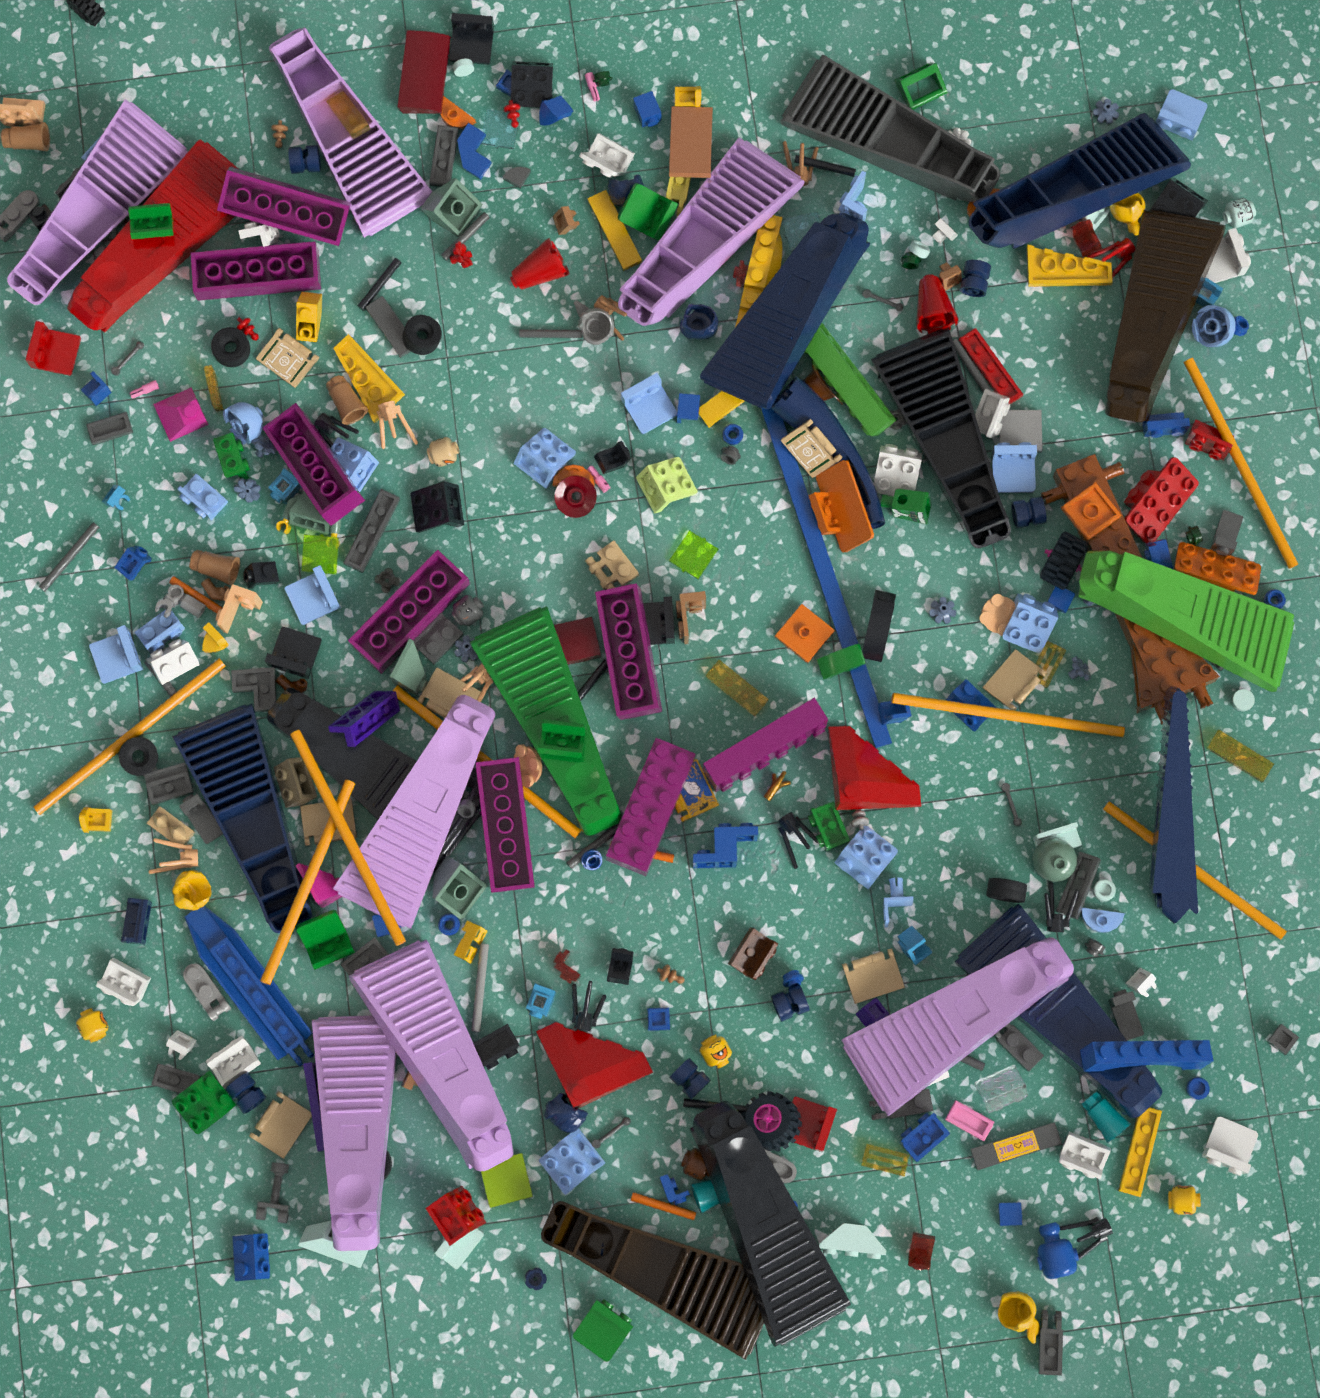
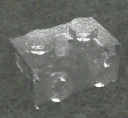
M1015 1065L974 1082L988 1113L999 1111L1005 1106L1014 1102H1020L1028 1096L1026 1084Z

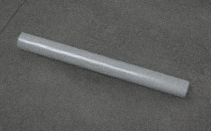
M480 944L471 1030L474 1032H480L488 944Z

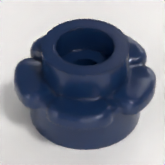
M540 1268L528 1270L525 1274V1284L529 1289L540 1290L547 1281L546 1274H543Z

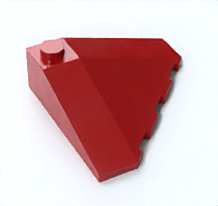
M828 727L836 810L921 807L919 785L914 780L911 781L906 777L899 767L892 761L886 760L878 753L879 750L867 740L864 741L858 736L852 727Z
M557 1022L536 1031L570 1105L575 1109L581 1108L653 1073L644 1053L635 1050L634 1052L625 1049L618 1043L609 1040L602 1041L594 1038L592 1034L578 1029L574 1031L565 1028L563 1024Z

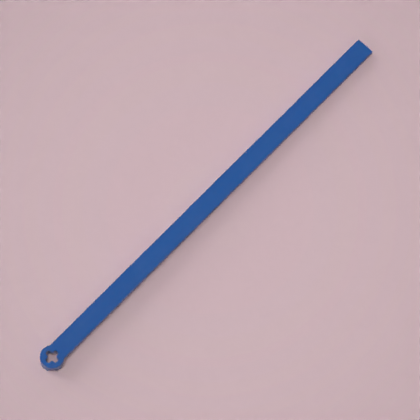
M762 407L761 411L841 648L844 649L859 644L821 531L818 528V522L811 508V502L797 460L781 442V439L787 435L783 419L771 408L768 410ZM866 664L849 672L874 746L879 748L892 744L887 726L881 723L877 706L879 702Z

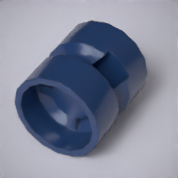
M309 145L305 149H302L301 146L288 148L291 174L304 173L305 170L309 173L321 172L318 145Z
M981 260L965 261L963 270L965 277L961 280L960 292L971 297L986 296L988 287L986 280L990 277L991 265Z
M1041 496L1029 498L1028 502L1025 500L1011 502L1012 518L1017 529L1028 527L1029 523L1039 525L1047 522L1046 508Z
M800 984L789 988L787 993L781 991L771 995L773 1005L781 1022L792 1018L794 1013L801 1015L810 1011Z
M688 1058L669 1078L677 1086H682L683 1093L692 1100L711 1080L703 1071L698 1072V1066Z
M249 1072L238 1077L225 1089L232 1099H237L236 1105L243 1114L250 1112L267 1098L260 1087H255L256 1082Z

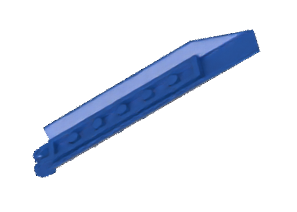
M206 906L187 914L185 920L199 957L275 1058L279 1060L290 1054L299 1067L302 1066V1059L294 1052V1049L298 1046L303 1048L304 1053L308 1057L312 1058L315 1056L305 1043L313 1032L273 980L271 985L260 981L265 969L235 929Z

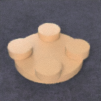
M994 594L984 604L979 616L980 622L990 631L1002 636L1015 610L1014 601L1001 594Z
M524 744L517 745L514 758L519 757L522 784L528 788L540 779L542 761L534 748Z

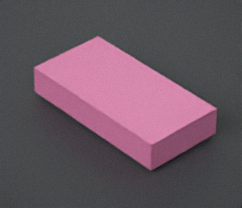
M956 1100L945 1118L947 1122L983 1142L994 1124V1121Z

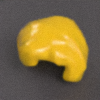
M196 870L184 871L179 874L172 889L174 904L176 907L194 911L204 907L212 895L211 886L202 872Z

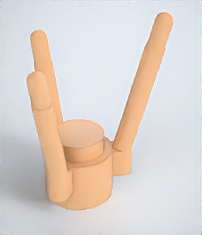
M394 401L378 405L380 410L377 411L379 417L381 448H385L384 420L388 421L392 437L396 438L392 420L397 418L396 414L414 444L417 445L418 441L404 418L400 406H396Z
M482 663L460 679L466 682L473 677L462 689L463 692L467 691L476 681L481 685L485 683L477 700L479 702L482 701L489 686L493 683Z
M154 838L153 841L156 843L184 849L185 852H180V860L160 862L159 866L161 868L149 870V874L198 867V849H192V845H183Z

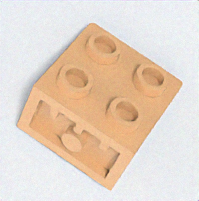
M3 97V102L0 104V121L9 127L43 123L46 104L40 100Z
M232 584L231 589H227L224 595L225 604L223 609H219L216 615L217 625L224 633L228 634L240 603H242L241 606L248 610H253V608L260 610L263 601L256 592Z

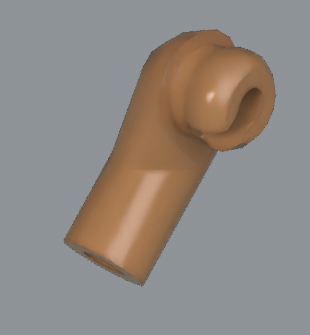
M210 578L205 579L201 583L212 600L224 601V595L227 589H230L228 586H224V588L215 587Z

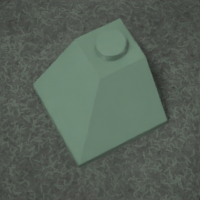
M453 178L433 191L420 209L433 222L459 237L483 204L457 178Z
M409 638L390 678L395 686L398 685L403 690L417 696L419 691H424L428 681L426 680L427 677L415 643Z
M447 856L434 873L432 898L460 920H463L488 885L462 864Z

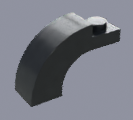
M875 590L862 649L864 659L882 662L896 594Z

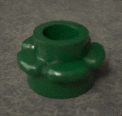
M609 71L593 74V83H596L598 87L609 85V81L613 79V77H610Z
M907 252L901 257L902 267L909 270L917 269L921 258L912 252Z
M1188 526L1189 531L1185 532L1186 538L1190 544L1193 543L1197 546V543L1203 541L1198 526Z

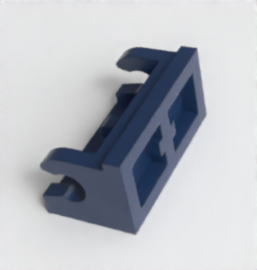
M135 898L127 899V909L121 937L122 943L146 944L152 907L151 901Z

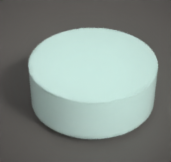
M464 58L456 61L453 64L454 74L459 77L471 74L474 71L472 60Z
M914 240L909 246V250L921 258H927L930 253V249L920 241Z
M1246 689L1238 690L1232 697L1233 707L1241 712L1248 711L1255 702L1252 692Z
M1108 879L1099 880L1093 887V894L1099 901H1109L1116 893L1114 883Z

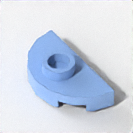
M1082 908L1081 917L1085 924L1091 930L1099 933L1110 932L1116 929L1122 923L1125 913Z

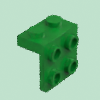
M635 183L618 215V220L659 241L665 234L678 204L639 183Z
M336 910L325 912L296 926V931L307 949L314 970L355 953L349 934Z
M210 1070L172 1099L175 1109L196 1134L202 1133L236 1106V1103Z
M597 1299L574 1332L573 1338L599 1358L608 1362L633 1328L631 1324L632 1319L623 1312L618 1315L612 1310L614 1306L605 1299L602 1301Z

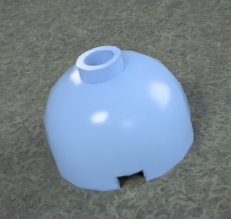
M1208 305L1197 312L1199 314L1192 322V333L1197 342L1206 347H1221L1232 339L1235 332V319L1226 308Z
M238 402L223 411L225 423L230 422L232 426L229 429L230 432L234 433L237 440L241 439L242 444L247 443L248 445L253 439L261 435L263 431V413L258 407H254L246 402Z

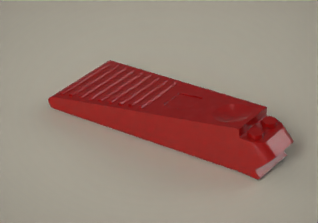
M201 139L198 140L143 204L170 203L174 235L131 239L129 220L81 276L82 281L75 288L67 308L69 312L88 328L102 330L105 333L127 310L235 217L234 215L217 211L228 168H239L208 142L204 143Z

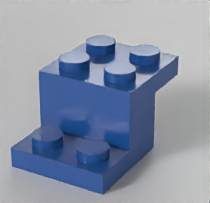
M730 823L718 824V827H714V853H710V850H698L697 854H693V869L736 867L737 842L757 841L758 826H753V823H741L740 827H731Z

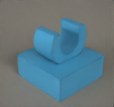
M113 485L101 502L108 507L123 510L124 508L119 505V500L123 498L129 501L130 498L123 494L126 490L119 485Z

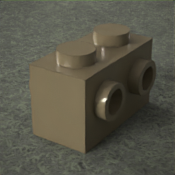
M302 757L287 759L273 767L286 808L303 806L317 798L311 775Z

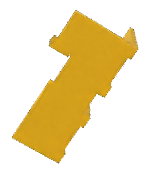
M466 921L462 928L466 933L463 939H461L454 955L471 964L478 949L470 945L473 940L480 945L487 930L470 921Z

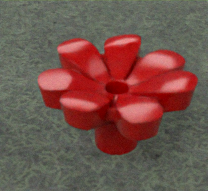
M460 241L455 244L453 249L454 255L450 257V261L452 264L459 262L463 268H468L473 265L470 259L473 255L471 251L466 252L465 244H461Z

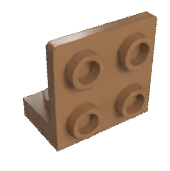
M705 591L680 594V600L676 601L677 618L682 620L678 622L679 638L684 639V644H689L686 611H689V613H700L702 609H706Z

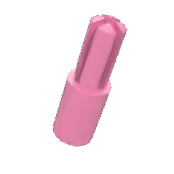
M592 72L586 73L584 76L593 101H596V99L598 101L600 97L597 84L593 83L594 75Z
M154 380L131 391V398H136L159 389L157 381Z
M590 466L587 470L593 476L595 483L601 491L605 493L610 489L609 484L602 475L600 476L594 466Z

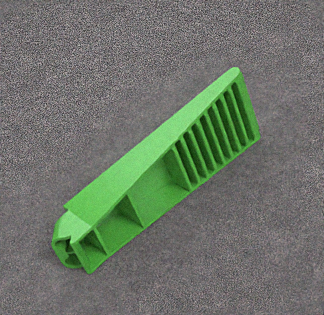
M1088 551L1086 553L1079 579L1080 591L1078 596L1080 598L1098 604L1267 691L1276 692L1277 688L1280 687L1294 627V614L1124 552L1122 555L1112 551Z

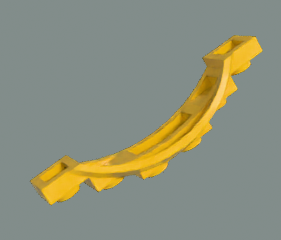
M773 215L757 231L736 326L781 267L783 247L779 232L783 217Z

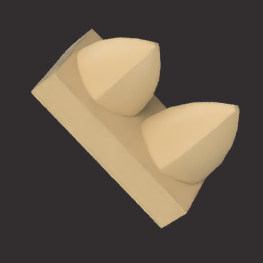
M160 806L147 822L149 826L171 842L186 845L195 833Z

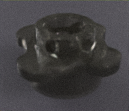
M386 568L379 575L375 576V582L382 587L381 590L384 593L390 592L392 587L400 584V579L394 576L391 568Z

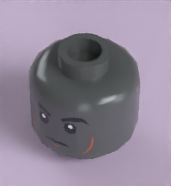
M465 595L453 604V612L451 614L459 625L471 626L483 617L482 608L484 605L477 596L473 598L470 595Z

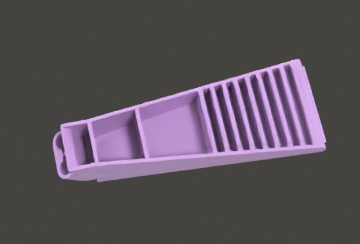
M305 27L296 29L273 42L269 46V51L282 73L316 144L319 146V150L344 200L351 202L350 212L364 238L368 235L372 236L422 206L432 193V190L317 47Z
M125 99L28 250L8 275L7 282L9 286L30 303L35 305L41 304L56 285L129 215L128 207L138 206L171 173L188 153L187 148L134 103L128 102Z
M738 138L712 171L711 178L706 179L636 272L620 288L622 294L618 301L619 309L626 312L627 316L642 326L658 323L665 316L669 318L802 188L804 180L747 140L744 141Z
M460 695L456 698L446 718L360 847L397 924L403 928L405 926L410 929L412 928L482 743L495 719V712L492 708L467 695ZM352 859L333 890L337 891L338 895L380 915Z
M1046 938L1026 948L1023 947L841 1040L844 1044L843 1048L880 1109L889 1116L1039 999L1068 981V978L1074 971L1073 964L1055 938Z
M427 940L422 942L416 941L355 970L354 974L349 975V979L458 1147L469 1169L474 1168L477 1171H486L511 1158L514 1151L511 1134L505 1123L507 1122L506 1116Z
M373 1015L318 1017V1019L312 1020L333 1247L338 1251L372 1250L380 1244V1211L397 1053Z

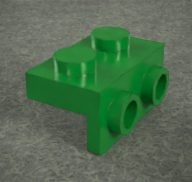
M170 203L128 207L131 239L174 235Z
M233 432L214 438L213 441L225 478L238 475L240 479L249 478L247 471L250 470L247 458L243 459L241 452L244 451L241 439L237 440Z
M543 720L538 748L539 753L582 758L586 739V725L556 720Z
M834 801L818 808L810 809L811 815H808V819L812 828L816 827L819 835H816V839L820 848L824 847L825 851H829L850 842L839 812L835 808Z

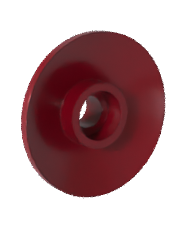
M573 475L564 478L558 484L554 498L556 506L564 515L579 518L592 511L596 504L597 493L591 481L585 477ZM578 492L580 494V498L573 499L572 493Z

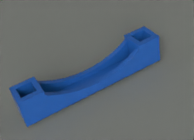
M1209 1040L1091 1042L1080 1050L1084 1072L1105 1071L1113 1068L1141 1065H1168L1181 1067V1070L1202 1069L1214 1061Z

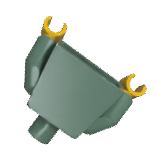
M305 491L288 500L282 515L283 521H279L276 524L278 531L281 530L282 525H286L284 534H289L291 531L290 524L325 535H328L330 532L331 536L326 541L327 546H330V540L336 539V548L339 547L340 541L337 538V534L340 533L341 519L331 526L319 514Z

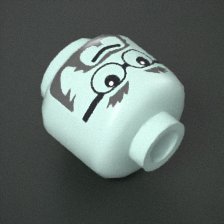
M1245 198L1226 204L1225 212H1223L1225 223H1229L1233 228L1250 224L1253 221V217L1256 216L1254 204Z

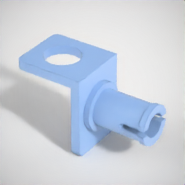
M897 877V886L895 878L889 879L891 897L884 898L883 900L884 928H887L889 924L888 907L913 905V897H905L903 894V878Z

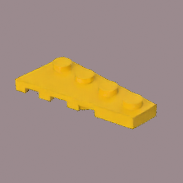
M1027 244L1028 287L1106 286L1113 283L1112 263L1102 262L1101 260L1087 257L1080 258L1069 253H1057L1046 248L1043 250Z
M348 334L333 349L348 373L363 404L368 408L372 421L376 423L379 420L377 411L380 410L378 405L389 401H394L396 404L405 394Z

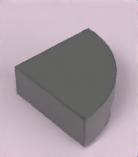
M515 167L508 170L502 177L503 180L521 189L530 175L531 169Z

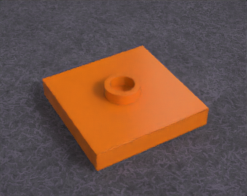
M1096 482L1061 507V510L1086 541H1089L1122 516Z
M801 604L778 631L775 638L808 664L835 630Z

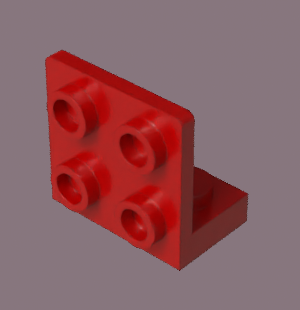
M36 321L25 360L31 368L71 376L81 337L79 335L50 330L44 322Z
M1196 419L1185 441V444L1191 450L1205 452L1210 458L1215 460H1224L1233 446L1223 441L1217 428Z
M795 1096L792 1103L801 1114V1118L798 1119L802 1122V1127H798V1130L801 1132L799 1136H794V1139H796L794 1143L823 1152L837 1109Z
M463 1186L446 1193L425 1208L449 1246L486 1223L483 1212L475 1206L470 1192L464 1189Z

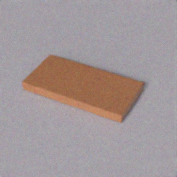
M672 106L669 177L711 178L713 107Z

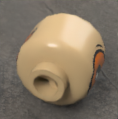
M449 437L430 442L429 448H427V455L431 464H435L437 467L455 463L457 454L460 453L457 442H452Z

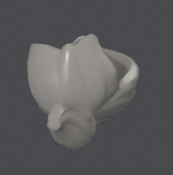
M574 301L576 311L580 317L578 326L581 329L583 338L588 343L599 345L613 336L614 321L607 311L597 307L589 309L579 301Z

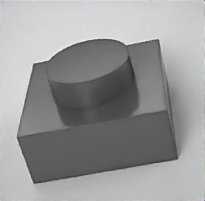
M1279 1024L1267 1042L1283 1055H1287L1299 1037L1284 1025Z

